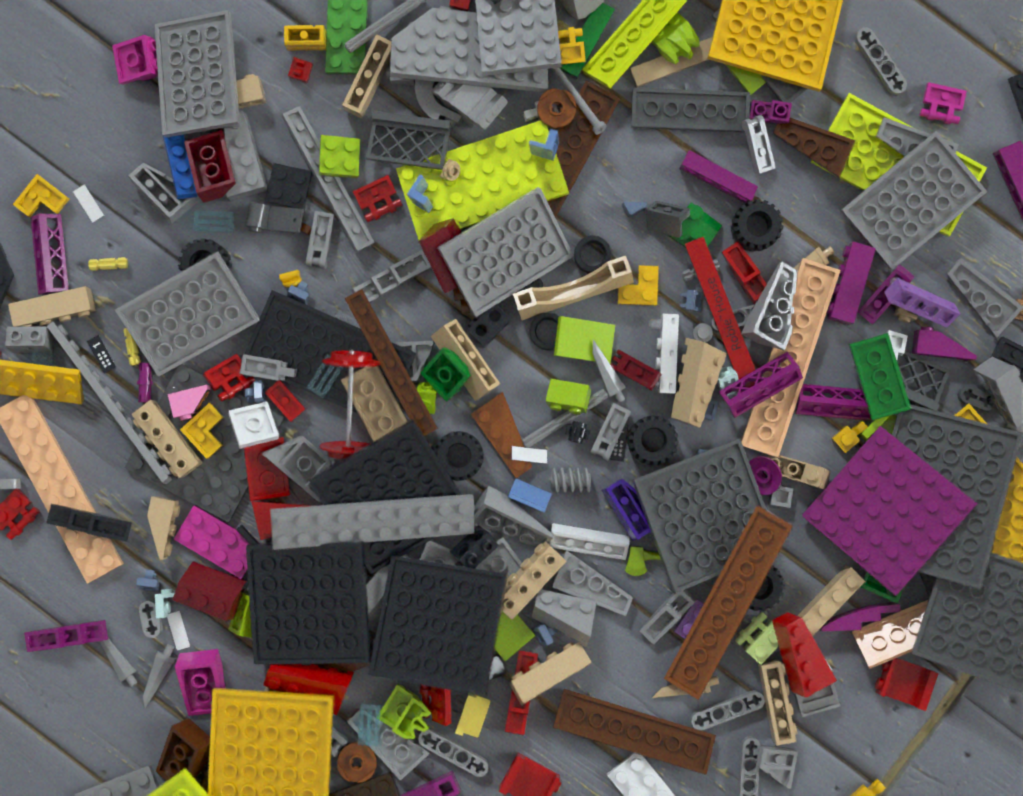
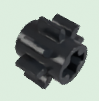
M573 421L572 426L567 425L565 434L569 435L568 440L580 444L583 443V439L588 440L590 430H586L587 424Z

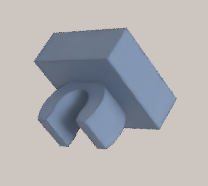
M301 281L298 287L291 285L288 290V297L307 305L309 302L308 284Z
M687 290V293H681L680 296L687 298L685 304H680V307L693 312H701L703 293L697 290Z
M262 380L254 381V389H245V397H247L248 403L256 402L259 404L266 402V390Z
M146 569L145 578L138 577L136 586L140 590L160 592L161 584L156 580L157 573H154V570Z
M545 624L532 628L541 646H548L554 641L551 636L558 632L556 628L546 627Z

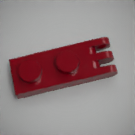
M618 349L616 353L622 357L621 359L615 356L612 358L613 361L618 363L616 366L613 363L610 364L613 370L652 391L662 374Z

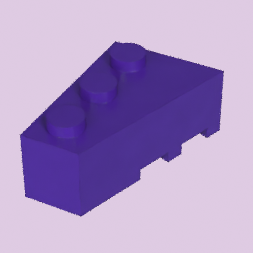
M623 478L601 490L632 541L639 540L651 532L636 490Z

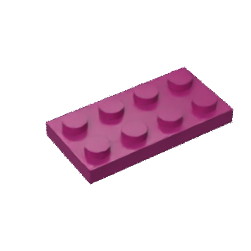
M194 505L174 540L236 577L243 579L248 571L246 545H249V543L234 527Z

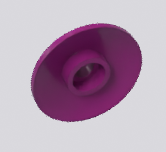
M763 456L751 459L749 464L760 494L769 495L777 491L782 482V474L778 465L772 459Z

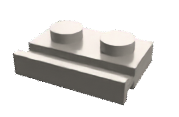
M834 683L807 698L794 693L802 717L841 706Z

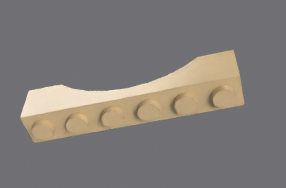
M626 256L606 262L592 273L577 280L557 286L529 288L514 293L513 296L522 320L634 283L628 260Z

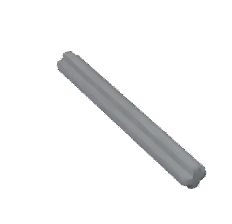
M426 0L405 1L347 41L344 45L346 50L352 53L375 37L376 34L378 35L423 4Z
M604 389L590 396L587 411L608 398V394ZM568 410L525 437L522 442L529 448L580 415L572 414Z

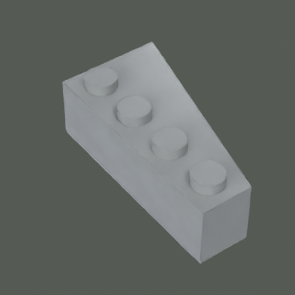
M244 111L239 112V125L224 127L225 141L236 182L226 193L230 201L262 193L268 189L249 120Z

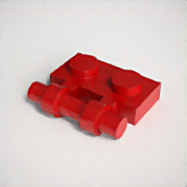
M389 175L353 191L361 210L368 207L371 210L370 213L364 215L367 222L374 219L376 221L381 218L380 216L390 211L393 213L397 211V208L403 206L400 199L392 202L390 198L397 194ZM383 200L386 201L387 205L376 209L374 204Z
M238 354L233 355L203 373L204 378L214 391L222 388L224 391L218 395L221 402L226 399L230 400L239 391H245V389L250 388V385L255 381L253 376L245 378L243 374H240L242 360ZM236 379L238 384L230 387L228 383Z
M18 488L0 504V530H5L9 526L10 531L6 536L10 540L16 535L19 536L23 532V528L28 523H32L36 519L35 516L40 512L36 507H33L30 511L27 509L32 502ZM22 514L23 518L16 523L14 520Z
M421 685L419 691L422 695V702L430 710L432 721L444 726L451 724V690ZM429 715L428 717L423 716L422 718H424V719L430 718V715Z

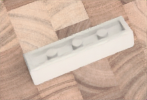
M552 524L551 533L554 536L549 542L552 548L626 560L629 536Z

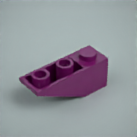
M452 770L400 796H456L460 794L461 787Z

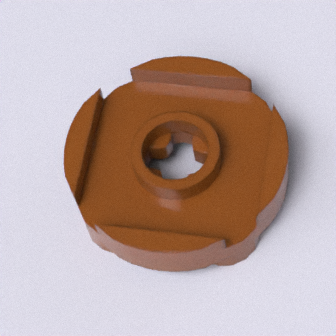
M549 89L539 99L537 105L538 117L551 129L564 128L574 119L576 101L572 94L564 89ZM553 104H555L556 106H562L560 108V113L552 111Z
M362 741L347 744L340 751L337 759V769L340 775L349 782L362 783L367 781L374 774L377 766L376 753ZM355 757H356L357 759L360 758V759L362 760V761H361V765H362V766H361V767H359L358 765L353 766V765H352V763L354 762V759H353V758H355Z

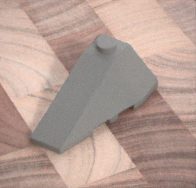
M782 261L779 262L747 318L741 333L743 336L758 344L785 350L793 327L791 325V316L794 314L792 304L793 295L796 294V269Z
M490 486L481 494L474 507V528L479 525L489 533L502 534V537L508 539V536L518 538L520 542L533 546L543 544L545 541L549 543L553 539L554 535L506 494Z

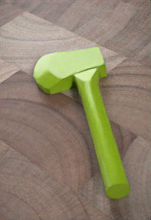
M630 546L625 571L632 576L643 575L647 572L645 561L661 560L658 552L643 550V547Z

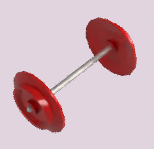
M353 350L332 351L331 357L322 360L324 364L349 367L346 441L325 442L319 445V448L327 451V456L343 460L370 444L351 441L354 367H373L381 364L380 361L374 360L372 353Z

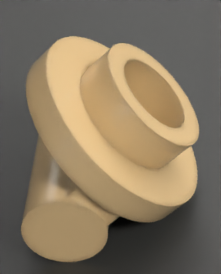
M449 159L443 166L440 177L450 181L457 179L460 174L459 164Z

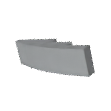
M423 250L371 277L370 280L354 287L352 292L355 293L363 289L369 302H372L430 269L431 266Z

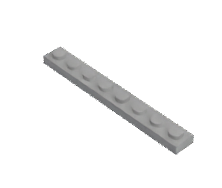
M299 106L283 113L282 118L356 253L372 246L375 242L340 178L319 175L320 142L301 107Z

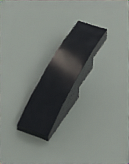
M51 503L46 524L127 542L132 522Z

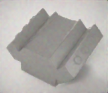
M439 82L432 90L444 103L445 108L461 115L462 120L471 127L477 126L484 130L508 103L502 95L497 94L491 87Z

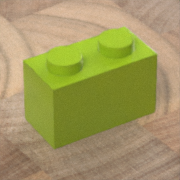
M550 379L546 403L550 409L555 411L564 409L576 415L587 413L591 395L590 386Z

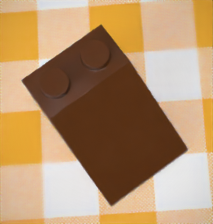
M189 718L172 725L156 772L168 781L186 768L192 777L196 779L210 756V736Z

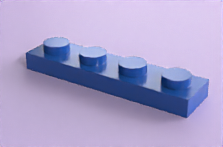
M184 135L167 138L163 136L177 199L197 197L184 143Z

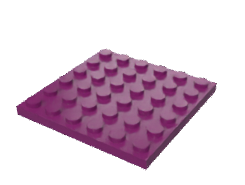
M880 426L803 513L802 517L894 595H897L977 503Z

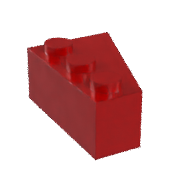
M251 501L260 540L272 537L271 509L317 505Z

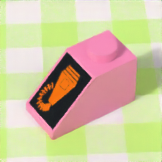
M203 385L168 394L173 418H180V421L191 419L192 414L198 413L211 391V386Z

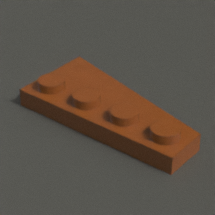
M502 392L471 415L515 478H518L532 468V465L529 461L512 460V446L524 447Z

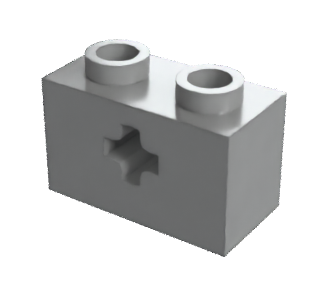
M7 327L5 346L13 353H52L54 335L47 327Z

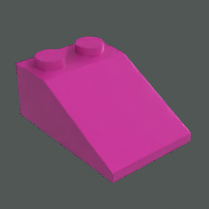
M219 650L179 653L175 671L188 716L211 714L213 689H225L223 665Z

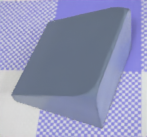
M623 202L622 207L627 216L631 218L645 210L647 203Z

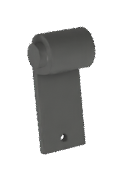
M250 202L245 226L249 227V231L260 233L261 230L300 233L304 210L270 207Z

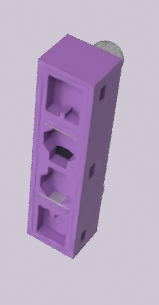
M897 277L890 280V286L884 292L890 303L944 327H948L960 315L954 303Z

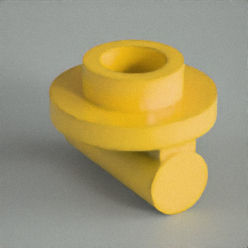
M298 269L279 274L280 281L284 287L290 288L291 285L297 287L302 281Z

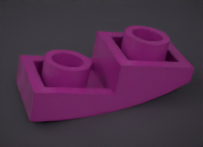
M752 100L749 119L752 120L755 116L762 115L765 123H789L792 103L772 100V103Z

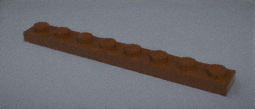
M363 289L344 298L376 358L381 362L380 365L410 420L414 419L424 436L437 430V425Z

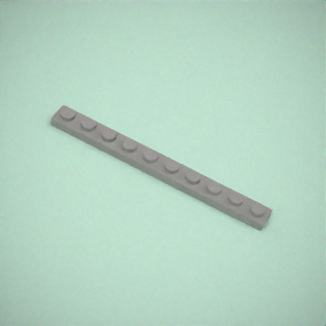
M55 322L48 324V329L161 482L168 484L172 481V478L169 476L171 474L169 468L165 464H160L157 460L160 458L154 448L149 449L146 445L148 441L142 432L140 434L137 433L135 430L136 425L132 418H126L123 414L125 411L124 407L119 401L115 403L112 399L114 395L108 386L103 387L100 383L102 380L101 376L96 370L92 372L89 368V365H91L85 355L80 356L77 352L80 348L73 339L69 341L66 337L68 334L67 330L62 324L59 326Z

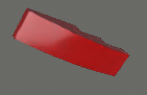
M519 650L514 675L521 671L523 674L529 672V667L537 662L538 654ZM513 690L511 691L504 732L524 736L530 701L521 705Z

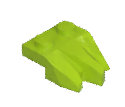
M678 12L651 42L663 58L675 65L679 62V56L691 59L694 55L691 47L700 46L699 37L689 22Z
M398 683L376 718L393 728L392 731L402 738L415 739L414 729L422 732L429 729V726L422 717H428L431 712L415 693Z

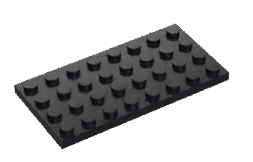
M271 290L260 320L245 351L246 355L288 363L287 368L297 369L296 377L285 376V380L282 381L346 409L348 393L341 379L348 376L349 367L324 364L322 360L331 357L332 351L350 350L372 353L373 359L378 360L361 328L274 290ZM392 342L407 372H409L417 353ZM379 365V368L381 369L387 383L389 384L395 398L397 399V394L395 393L381 365ZM354 367V372L362 369L363 367ZM352 403V411L358 413L354 404Z

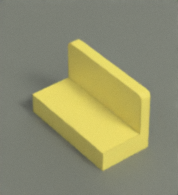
M468 693L455 734L463 736L465 733L479 737L491 700Z

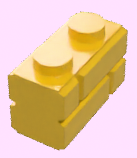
M313 25L284 26V45L287 51L326 50L327 33L324 25H315V27Z

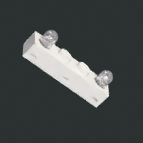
M662 314L661 318H652L648 321L650 329L660 330V338H657L656 349L660 350L659 358L656 357L655 368L659 369L662 375L653 389H658V393L661 394L676 393L679 314Z

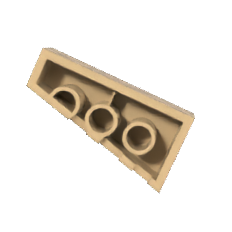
M686 338L687 352L686 355L683 354L682 363H684L683 373L679 374L678 377L680 388L675 393L671 418L700 428L727 353L705 342Z

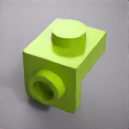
M428 382L418 383L417 390L429 413L435 414L437 391Z

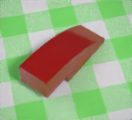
M737 241L722 251V255L741 287L755 305L767 283L760 275L759 269Z

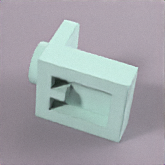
M722 367L717 381L720 391L738 381L739 378L732 367ZM732 391L727 394V397L729 399L735 397L738 392Z
M162 589L161 593L155 594L156 618L168 617V613L171 612V603L168 601V597L174 596L175 592H173V589Z

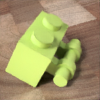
M763 612L757 617L754 616L749 626L745 630L742 629L739 632L740 635L735 639L740 646L745 640L748 642L743 649L760 665L779 646L772 621L769 619L765 625L762 623L767 618ZM757 628H759L760 630L753 637H751L750 635Z

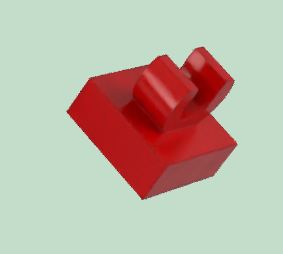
M294 57L288 77L308 83L313 63Z

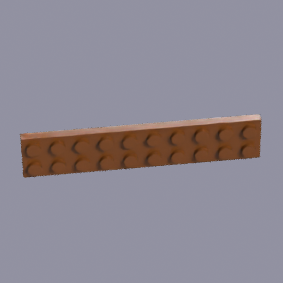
M756 506L665 675V680L694 698L700 699L794 525L760 506Z

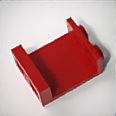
M899 658L883 663L881 667L883 670L882 675L875 684L876 693L926 711L939 673Z
M517 752L499 786V792L504 795L508 792L513 796H551L553 792L556 793L561 785L559 781L560 775Z

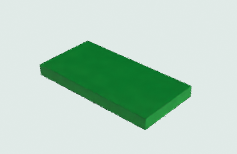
M889 333L848 344L871 420L910 410L911 406Z

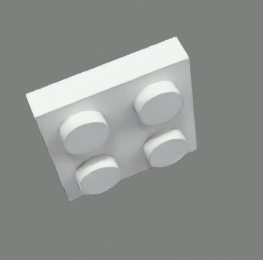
M268 402L229 411L228 415L239 449L279 439Z

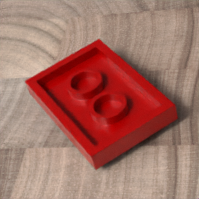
M283 436L277 440L244 448L250 501L290 496L288 476L262 455L265 451L283 444Z

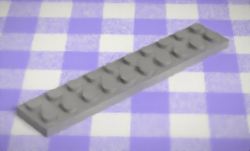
M473 494L271 509L273 550L320 546L321 544L334 542H375L474 534Z

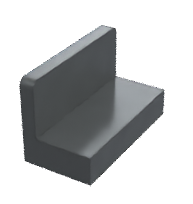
M656 200L645 209L648 230L678 238L683 235L682 222L690 216V208Z

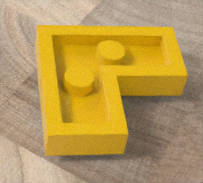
M36 174L13 205L31 218L42 203L58 214L70 199L40 175Z
M639 265L638 285L628 284L619 287L617 304L657 306L659 266Z
M208 403L180 429L206 459H209L223 446L210 432L224 418L211 403Z

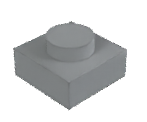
M780 486L777 491L771 494L769 505L790 508L793 488Z

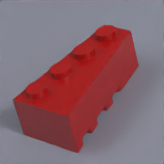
M787 612L772 620L791 692L807 698L837 681L802 617Z
M271 664L263 686L283 693L334 696L333 714L337 716L354 672L347 671V673L338 672V669L331 667L329 670L318 668L316 664Z

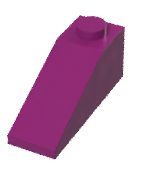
M899 264L860 308L858 313L873 325L892 304L884 293L897 278L910 283L915 276Z
M921 327V330L914 331L912 354L968 361L976 360L977 355L941 332L933 331L932 327Z

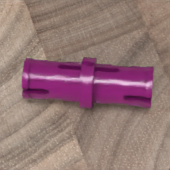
M139 363V380L137 381V385H139L138 402L147 403L151 400V385H153V381H151L152 366L150 363Z

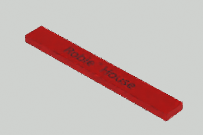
M701 237L686 243L685 246L732 366L738 378L741 379L756 369L705 239ZM749 381L745 384V387L751 388L755 385V382Z

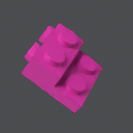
M142 35L112 45L119 84L125 85L137 80L146 81L158 77L156 40L153 37Z

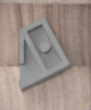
M433 340L396 342L397 345L417 353L408 374L412 381H419L420 373L426 365L435 342Z
M760 746L756 766L791 789L798 751L789 748Z

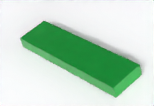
M604 3L590 13L582 27L583 36L576 38V42L584 41L586 62L615 11L614 8ZM586 62L563 64L560 69L578 78Z

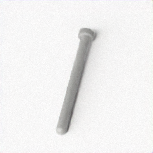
M559 67L550 68L565 89L572 94L576 104L594 126L592 129L596 135L602 133L607 127L604 121L600 122Z

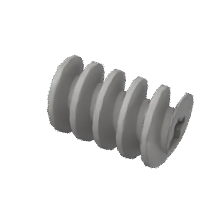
M552 468L550 475L551 490L554 487L556 492H559L560 487H562L564 492H567L568 487H570L571 491L575 492L576 487H578L579 491L583 492L584 487H586L587 491L590 492L591 475L588 473L587 468H583L582 473H580L579 468H575L574 473H572L571 468H568L566 473L563 468H560L558 473L555 468Z

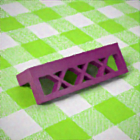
M690 150L679 168L745 204L753 200L758 188L757 185Z
M37 214L31 217L38 295L67 291L69 289L61 214ZM47 219H55L56 228L53 231L47 226ZM51 237L58 242L56 250L49 246ZM54 256L60 262L57 270L51 265V259ZM55 276L61 280L62 288H53Z
M785 352L722 389L719 393L728 405L733 417L736 418L801 380L803 376L798 364L788 352ZM788 360L790 363L785 368L779 367L780 363ZM766 371L772 372V375L768 378L762 377V374ZM749 381L755 382V385L751 388L745 387V384ZM732 391L738 392L737 396L732 399L727 397V394Z
M802 385L796 405V414L872 421L866 401L862 398L864 397L862 389ZM803 391H809V392H811V393L814 394V395H813V396L803 395ZM824 393H829V394H831L833 397H832V398H827V397H825L823 394H824ZM843 395H849L853 399H845Z

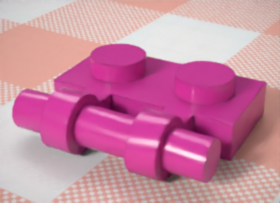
M928 82L922 103L929 104V110L921 108L919 116L926 117L927 120L931 121L934 119L940 120L949 125L951 123L959 124L960 117L955 116L954 111L963 110L967 91ZM937 106L947 108L946 113L937 112Z

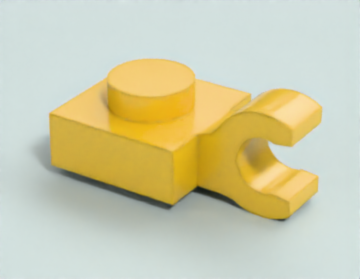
M859 421L851 429L846 425L831 439L846 453L860 441L857 435L862 433L868 426L863 421Z
M876 779L868 788L862 784L851 796H875L886 787Z

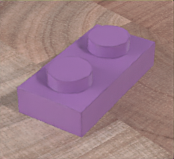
M695 600V603L687 610L674 629V632L684 639L704 605L701 601Z

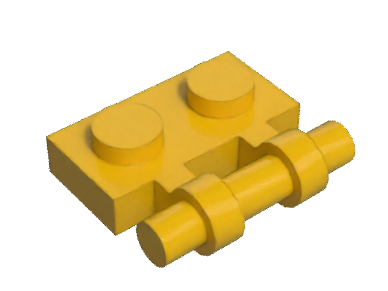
M568 27L567 30H558L559 38L569 37V43L559 44L561 64L586 62L584 41L576 42L575 39L577 36H583L582 28L574 29V27Z

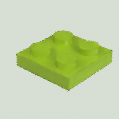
M321 135L319 175L358 179L360 139Z

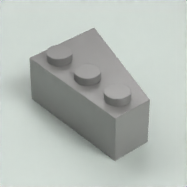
M142 163L128 175L132 184L171 224L200 200L198 195L195 198L177 199L173 179L145 163Z
M991 357L974 368L975 374L981 375L986 382L983 385L985 390L990 389L995 399L993 402L1005 422L1016 428L1023 424V382H1021L1020 372L1017 367Z
M540 589L536 594L532 618L552 629H558L565 633L566 637L576 639L587 648L591 637L596 602Z

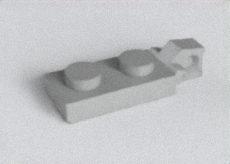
M243 354L240 374L280 381L285 380V376L296 377L297 369L287 368L288 363L280 360Z

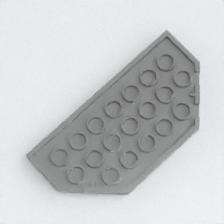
M431 8L393 36L391 40L390 77L545 92L548 90V69L482 76L476 12Z

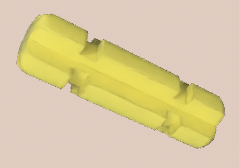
M125 257L99 259V261L97 259H90L88 266L92 271L99 269L128 268V260Z
M125 328L123 331L124 336L127 338L125 342L127 353L130 355L128 358L129 364L132 366L139 365L141 359L138 356V345L127 328Z

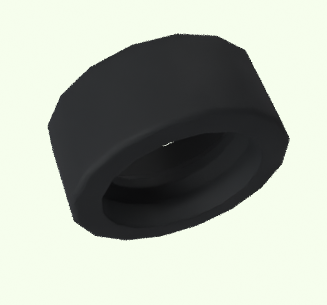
M590 235L584 237L578 242L574 250L576 265L581 271L588 274L600 268L611 260L609 244L599 236ZM594 243L603 249L604 259L599 265L589 266L582 261L581 251L584 246Z
M550 312L542 313L532 321L529 331L530 338L538 348L543 350L555 349L556 340L551 343L542 342L538 338L536 330L539 323L544 320H552L558 325L559 316Z

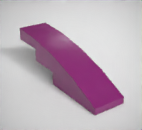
M890 602L856 608L830 618L819 630L822 632L862 630L861 622L881 621V613L900 612V604Z
M105 620L24 633L27 652L108 640Z

